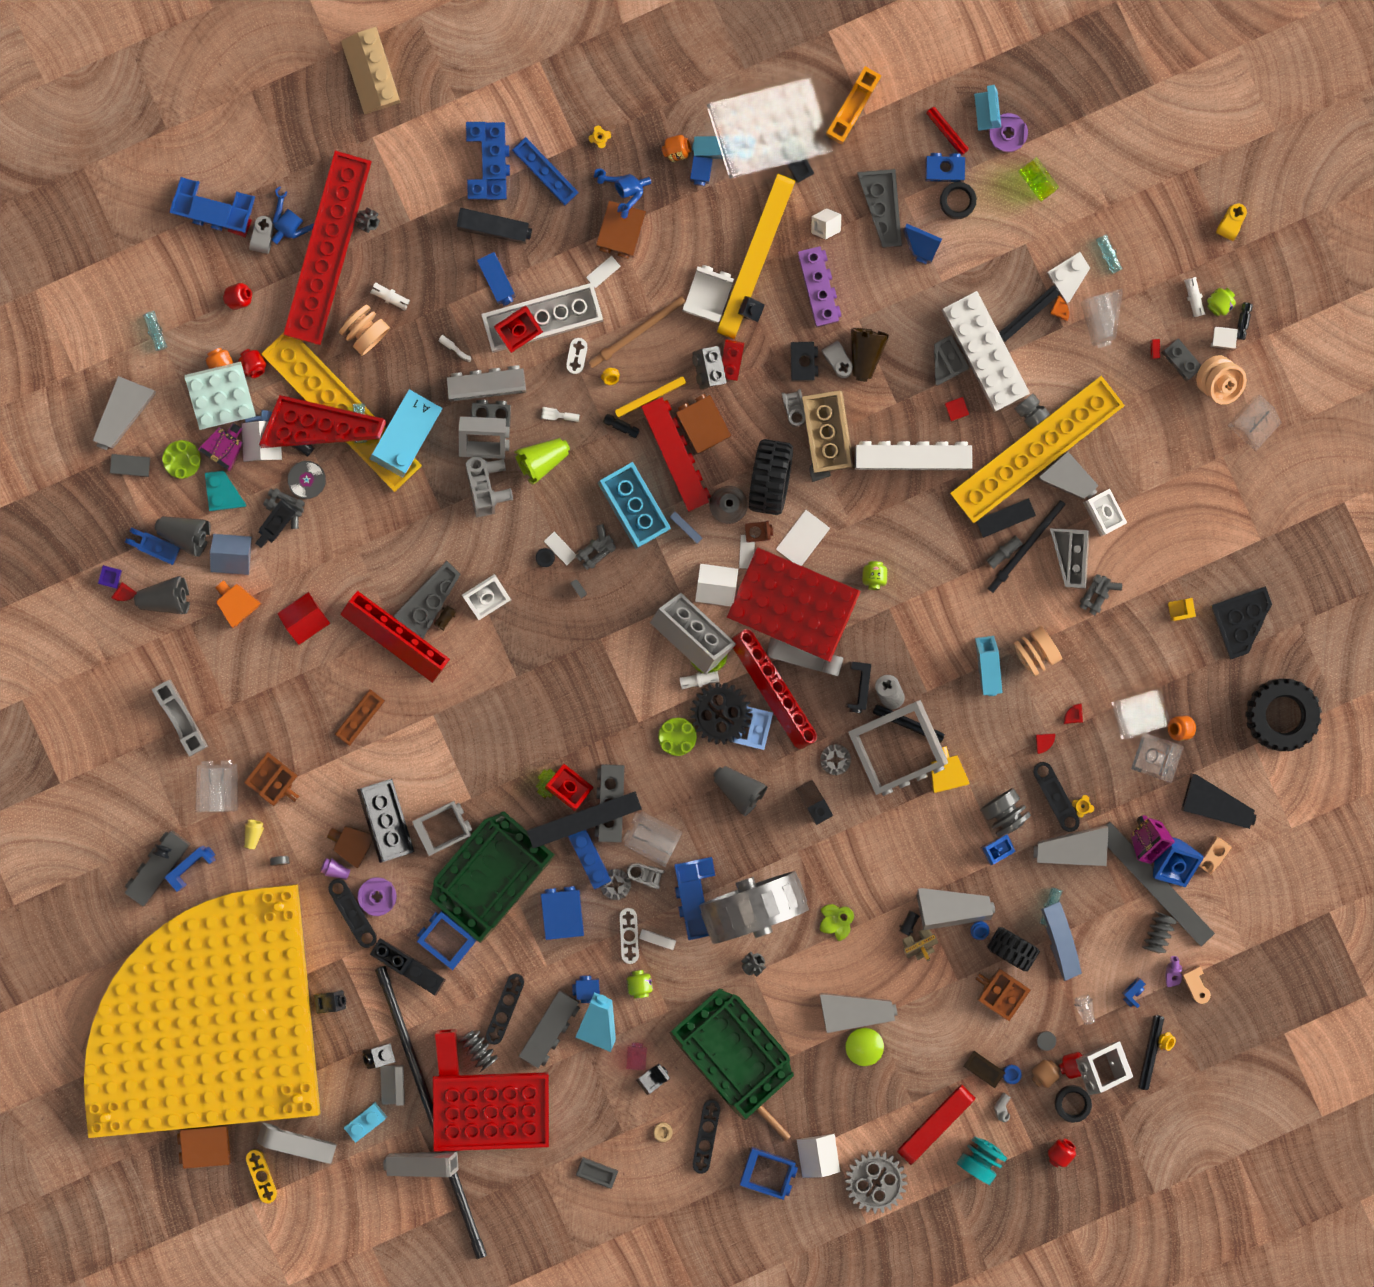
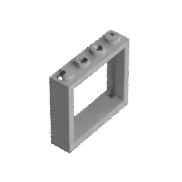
M921 700L848 732L876 795L882 793L885 796L894 792L892 788L899 785L901 789L910 785V780L914 778L917 781L928 777L926 773L932 770L934 774L945 769L944 765L948 764V760ZM915 711L937 762L881 786L859 735Z

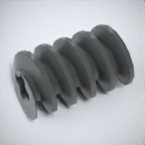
M1155 911L1159 917L1152 918L1156 922V924H1150L1154 931L1147 932L1151 939H1145L1144 941L1149 945L1142 946V948L1158 954L1166 953L1167 950L1162 946L1169 945L1165 939H1171L1172 936L1168 931H1174V928L1170 924H1176L1177 921L1168 915Z
M471 1030L457 1042H465L462 1049L469 1048L466 1054H473L471 1061L478 1060L475 1067L482 1066L481 1071L493 1064L498 1056H491L494 1051L493 1049L486 1050L489 1043L482 1044L485 1037H477L480 1030Z

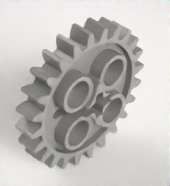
M876 1150L875 1156H872L871 1152L868 1151V1157L861 1154V1161L855 1158L856 1165H849L852 1172L846 1171L850 1178L845 1179V1182L850 1183V1185L845 1188L846 1190H852L848 1196L849 1198L855 1196L853 1204L860 1202L859 1209L866 1206V1212H869L870 1208H873L874 1214H876L877 1208H880L881 1212L884 1213V1207L887 1206L891 1210L890 1204L893 1203L897 1206L896 1199H903L900 1192H906L902 1186L907 1185V1182L902 1179L907 1177V1175L900 1173L904 1170V1167H897L900 1161L896 1160L893 1162V1155L886 1158V1152H884L882 1156H879V1152ZM871 1164L878 1166L876 1173L868 1172V1167ZM885 1167V1172L879 1178L881 1184H876L870 1196L867 1197V1192L873 1186L872 1179L876 1180L879 1177L881 1170ZM888 1174H892L895 1177L894 1181L890 1184L884 1182V1178ZM861 1180L868 1182V1187L864 1190L858 1188V1183ZM881 1190L884 1192V1197L881 1200L874 1198L876 1191Z

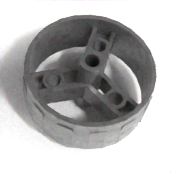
M796 871L755 883L754 877L736 883L738 890L699 905L704 924L713 944L728 941L752 932L755 938L773 932L772 925L809 910L807 899Z

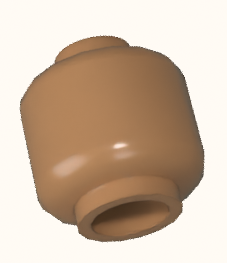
M1042 1060L1032 1069L1034 1076L1032 1080L1038 1087L1042 1085L1044 1088H1049L1060 1078V1069L1052 1060Z

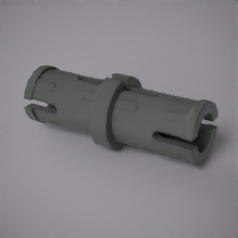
M1014 535L1003 546L1000 545L999 549L986 561L994 569L1003 560L1010 558V555L1022 546L1023 543Z

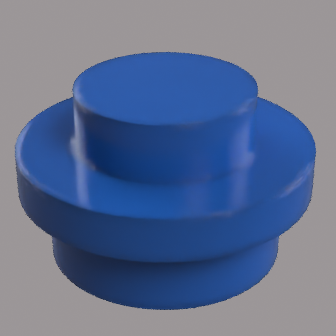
M983 921L975 922L970 928L972 937L977 940L985 939L990 932L989 926Z

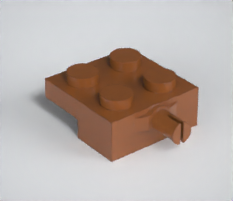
M267 752L244 782L273 806L285 795L294 802L299 798V795L291 790L293 782L299 775L269 752Z
M1000 968L989 979L979 973L978 976L980 978L976 977L975 980L983 984L984 988L977 1000L1010 1021L1031 989Z

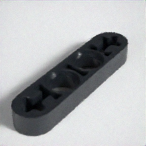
M518 973L509 976L486 1032V1040L490 1044L495 1045L502 1041L525 981L523 976ZM516 977L521 982V985H517L515 991H518L517 995L512 991H506L507 987L509 989L512 988L513 983L510 980ZM509 994L514 997L512 1005H506L503 1002L505 995ZM500 1012L507 1015V1021L504 1023H499L496 1020V1015ZM493 1023L504 1027V1030L499 1028L497 1035L500 1038H496L495 1041L491 1040L492 1036L489 1035L490 1032L493 1033L496 1027L492 1026Z
M715 1099L707 1100L702 1109L693 1158V1169L699 1174L707 1172L710 1167L720 1114V1104ZM711 1103H714V1106L717 1107V1110H713L712 1117H716V1120L704 1118V1115L709 1116V1109L706 1106H710ZM705 1122L713 1123L714 1128L711 1132L703 1130ZM703 1140L710 1143V1148L707 1151H702L699 1148V1144ZM697 1153L709 1154L708 1158L704 1156V1163L707 1166L703 1167L702 1170L696 1165V1162H700L701 1156H697Z

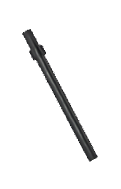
M1058 501L1004 569L995 575V580L987 588L990 592L994 593L1002 582L1005 583L1009 578V573L1066 505L1063 501Z

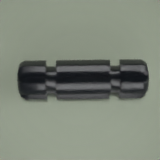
M1244 302L1241 307L1242 312L1240 313L1237 325V339L1245 340L1247 335L1246 330H1248L1251 317L1250 312H1252L1253 304Z
M607 414L603 420L604 424L612 425V428L625 434L628 433L633 438H636L640 432L638 428L631 427L630 424L618 418L615 419L610 414Z

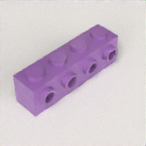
M821 246L799 251L798 258L816 328L839 322V317L842 316L840 307L835 306L834 299L837 298L835 288L830 286L829 280H832L830 268L826 269L825 262L828 261L826 251L821 250Z

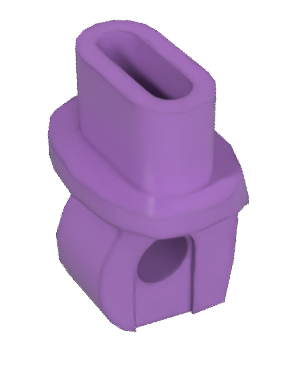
M1177 956L1170 957V963L1166 968L1167 987L1179 985L1182 981L1180 973L1182 966L1179 964Z

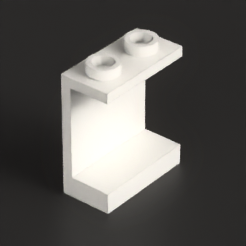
M702 265V268L697 267L682 312L719 324L734 281L731 278V274L720 271V274L713 272V268Z

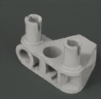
M472 457L465 463L476 518L495 514L496 503L513 501L511 488L494 492L489 480V473L506 471L504 459L487 462L480 457Z

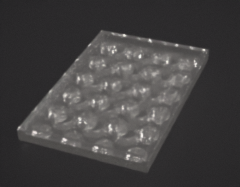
M810 78L707 104L730 179L833 151L829 137L826 135V127Z

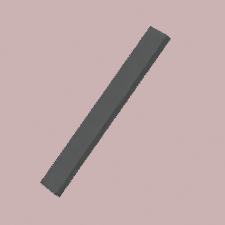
M1111 822L1107 823V847L1200 946H1203L1215 933L1167 882L1153 877L1154 868L1148 863L1138 861L1134 846Z

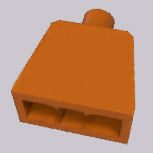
M223 580L215 587L222 595L216 602L232 628L239 625L261 605V602L238 584L230 588Z

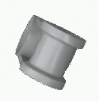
M260 216L256 219L249 250L269 254L274 228L271 218ZM264 219H266L269 227H265L262 230L263 227L260 226V222H264Z
M838 340L821 350L838 377L847 378L851 375L852 364ZM843 364L844 367L848 366L847 373H845L844 371H839L841 368L840 365Z
M801 389L793 393H782L789 424L795 428L801 427L806 419ZM795 413L800 414L802 421L799 423L793 422L791 419L792 415Z
M635 862L628 866L627 875L631 880L660 889L659 882L665 870ZM635 866L641 869V873L637 877H633L630 874L631 869Z

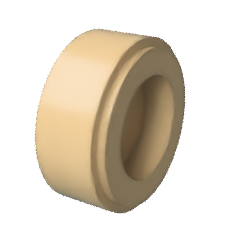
M665 1122L658 1123L653 1131L655 1139L660 1142L670 1140L673 1134L672 1127Z

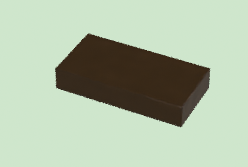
M973 1051L963 1066L993 1088L997 1087L1006 1072L976 1051Z

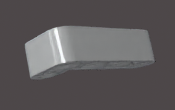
M773 638L770 639L766 653L770 658L839 676L844 659L843 657L833 655L831 661L828 662Z
M262 1123L257 1142L265 1148L329 1164L332 1163L337 1144L281 1130L279 1127L268 1123Z

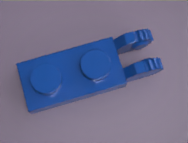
M131 527L130 532L143 538L140 544L127 538L125 543L138 548L137 550L174 565L180 551L179 547L147 532L143 533Z

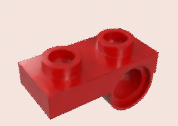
M725 340L722 362L726 379L738 381L744 342Z

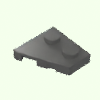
M952 335L934 344L936 386L969 369Z

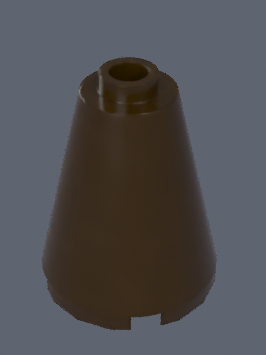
M867 328L851 329L852 369L856 380L867 382L868 379H872L888 341L889 334L882 331L877 333Z

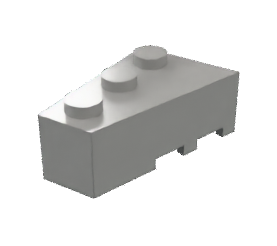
M1050 528L1065 587L1086 589L1090 531Z

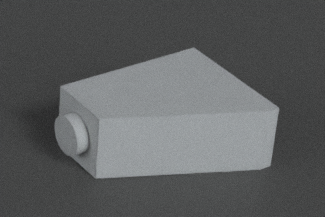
M1066 452L1038 477L1040 481L1081 499L1086 497L1090 499L1097 493L1096 488L1099 486L1069 452Z

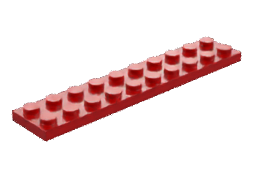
M339 151L334 152L283 333L284 336L321 345L355 224V218L357 217L372 161Z

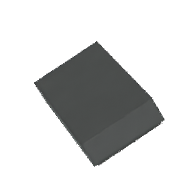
M112 454L110 473L149 477L151 458Z
M582 1157L576 1176L612 1189L618 1170Z

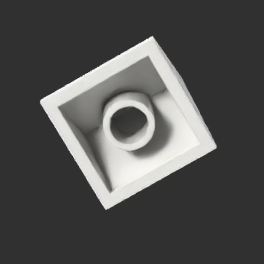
M269 421L242 423L244 462L282 460V447L261 448L259 446Z
M1110 489L1083 502L1100 536L1106 535L1127 523Z
M700 564L695 602L731 607L735 598L738 569Z
M495 574L462 594L478 620L511 600Z
M835 1134L797 1139L802 1178L825 1177L840 1172Z

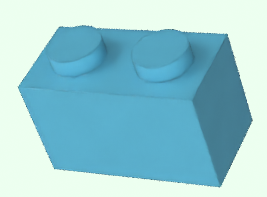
M374 1102L347 1123L344 1129L356 1143L382 1123L387 1116L378 1104Z

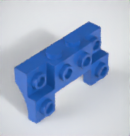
M466 122V142H482L483 179L467 180L468 200H507L506 176H510V164L506 165V157H509L510 153L509 145H506L505 122Z
M180 177L170 214L193 220L192 224L203 226L204 223L209 224L211 229L222 231V228L242 233L246 232L255 196L236 191L233 205L197 196L199 181Z
M712 857L674 864L678 882L675 892L677 899L681 898L682 906H678L680 918L684 917L688 940L709 936L699 905L705 903L701 879L715 876Z

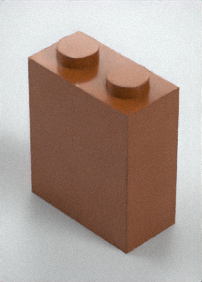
M609 201L596 247H599L601 252L610 254L613 251L618 253V257L629 259V256H634L646 211L631 207L628 217L624 219L621 217L622 212H617L619 203Z
M705 394L695 399L696 403L690 406L686 403L678 407L679 411L676 412L697 454L732 436L711 395L706 397Z
M228 1124L181 1129L180 1133H177L178 1145H181L182 1152H179V1163L183 1164V1169L221 1166L231 1163Z

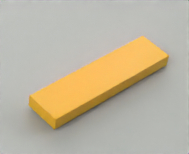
M680 377L616 409L615 413L620 418L685 385L686 381L684 377Z

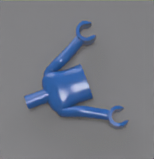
M596 169L594 178L598 177L597 182L599 184L604 183V181L615 182L616 191L622 198L633 196L627 204L621 203L618 206L617 212H622L621 217L627 218L629 209L643 195V187L652 183L650 177L640 180L631 174L611 177L605 176L606 172L603 169Z
M281 186L275 191L278 202L273 224L278 232L271 239L275 244H278L283 236L294 239L312 231L314 226L313 223L297 230L303 220L289 209L281 216L283 201L287 196V191L282 196L278 195Z

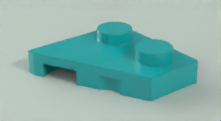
M225 471L205 473L209 511L247 507Z

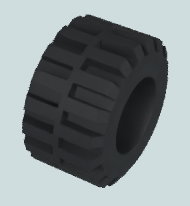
M998 927L987 946L988 950L1020 970L1027 972L1040 952L1037 947L1003 927Z

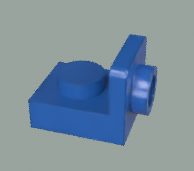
M1137 977L1122 992L1125 996L1123 1000L1130 1007L1134 1005L1138 1008L1140 1005L1132 997L1134 995L1136 997L1144 991L1143 987L1146 984Z

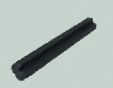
M1054 285L1051 286L1002 329L999 334L1003 342H1006L1060 294L1059 289Z
M878 704L873 709V714L879 717L894 712ZM902 716L891 721L925 736L920 723L908 717ZM934 729L939 742L941 743L944 739L945 734Z
M1160 1015L1153 1016L1138 1088L1142 1090H1148L1159 1045L1158 1041L1164 1023V1017Z

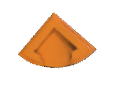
M1057 296L1050 314L1068 321V305L1062 297Z

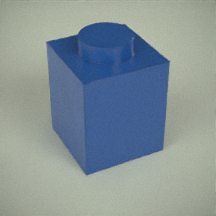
M693 157L690 181H693L694 185L705 186V183L709 184L713 159Z

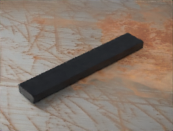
M634 791L529 829L527 833L534 849L642 810L637 793Z

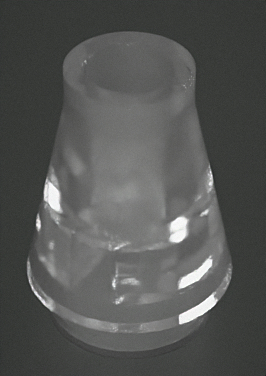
M1089 995L1077 997L1074 1006L1083 1019L1084 1024L1094 1023L1093 999Z

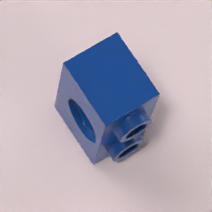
M930 153V156L926 157L925 181L964 182L965 157H961V154L957 153L949 154V157H943L941 153ZM948 163L950 171L943 172L940 169V164Z

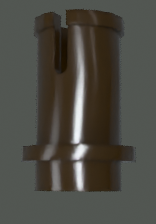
M448 605L445 608L443 607V612L434 625L444 631L452 617L455 618L456 611Z

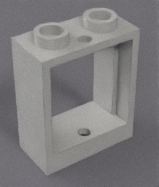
M460 417L459 457L505 459V451H509L510 440H506V438H509L510 427L506 426V419ZM468 434L500 436V443L468 441Z
M452 801L412 821L429 856L471 836L470 831H472V827L468 820L464 821L461 815L464 811L460 803L456 804L455 801ZM452 807L464 833L434 847L422 822Z
M1120 1041L1108 1043L1076 1059L1088 1095L1102 1093L1133 1078ZM1106 1054L1115 1079L1102 1085L1093 1059Z

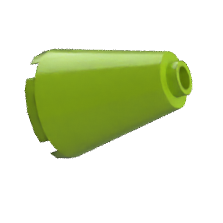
M558 438L520 448L514 451V453L518 454L515 458L523 475L527 474L530 477L528 482L533 485L569 455L570 447L566 440L562 441Z

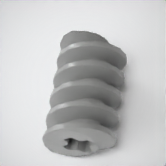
M884 675L876 681L875 689L882 704L890 710L901 707L904 703L905 695L898 679L892 675Z

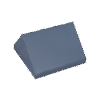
M213 534L210 549L211 572L249 575L252 537Z

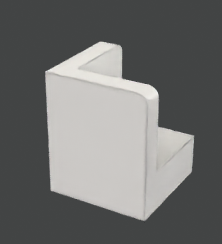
M824 209L812 216V234L828 239L841 231V214L830 209Z
M1215 327L1211 347L1235 349L1238 329Z

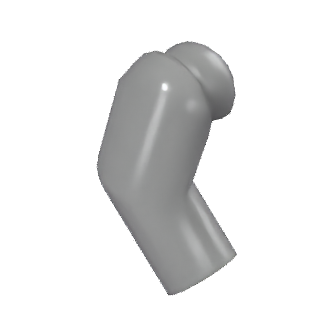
M1004 1092L996 1102L994 1110L999 1121L1007 1122L1010 1119V1114H1008L1006 1105L1011 1097Z

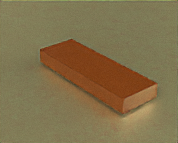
M369 689L335 735L350 746L385 700Z

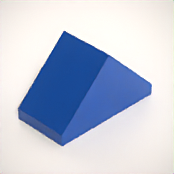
M1008 834L981 847L989 865H994L1016 852Z

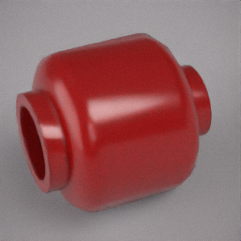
M244 283L228 286L223 295L224 303L232 310L245 308L252 301V291Z
M246 349L240 354L241 357L238 359V362H241L246 377L257 378L265 372L266 362L258 350Z
M1080 1052L1063 1056L1062 1063L1059 1064L1062 1075L1066 1074L1069 1079L1081 1077L1076 1062L1077 1058L1083 1056Z
M1058 1139L1048 1150L1049 1162L1057 1168L1059 1166L1067 1167L1076 1156L1075 1145L1068 1139Z

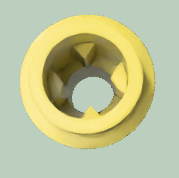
M249 819L247 824H245L244 847L249 849L256 848L264 829L261 821Z

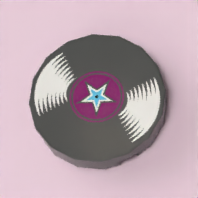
M302 461L296 463L291 468L288 474V485L296 496L302 499H311L317 497L323 491L326 485V476L324 470L318 464L312 461Z

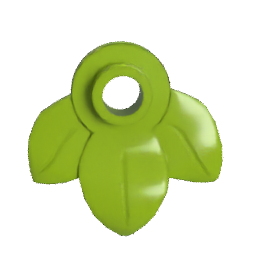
M828 904L821 908L825 918L820 924V931L826 934L835 933L838 941L845 939L851 931L850 924L854 920L853 911L849 907L839 908L834 904ZM841 914H846L847 919H842Z

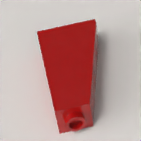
M456 1029L437 1030L435 1040L439 1076L460 1075Z

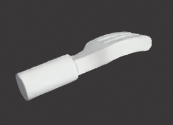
M444 335L439 338L438 341L450 350H454L463 360L471 362V356L460 351L455 346V343Z
M542 408V419L557 420L558 418H563L564 420L579 422V414L560 413L554 408Z

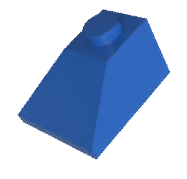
M906 224L903 232L912 255L916 257V261L926 265L928 262L931 264L942 238Z
M1172 837L1175 843L1154 862L1153 877L1161 881L1186 887L1204 856L1182 840Z

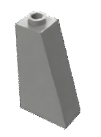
M118 376L93 441L97 442L96 446L105 450L108 447L114 448L155 396L156 391Z
M1104 825L1038 841V846H1034L1033 858H1037V863L1107 866L1108 826Z
M919 888L916 893L923 930L991 920L993 913H995L994 902H990L989 896Z
M820 993L827 1033L895 1021L894 1016L898 1015L896 1004L892 1005L891 1000Z
M457 1151L390 1153L384 1159L383 1167L387 1171V1176L451 1177L459 1170Z

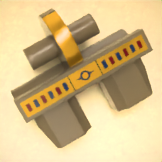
M920 930L918 933L922 940L915 943L912 936L903 939L904 952L907 958L915 955L917 960L925 957L927 962L930 961L928 955L935 952L932 946L938 944L935 934H932L930 930Z

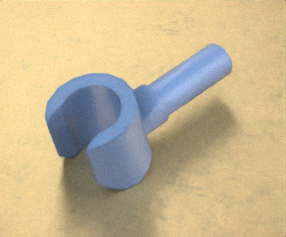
M262 410L261 416L247 418L245 422L269 421L272 412Z

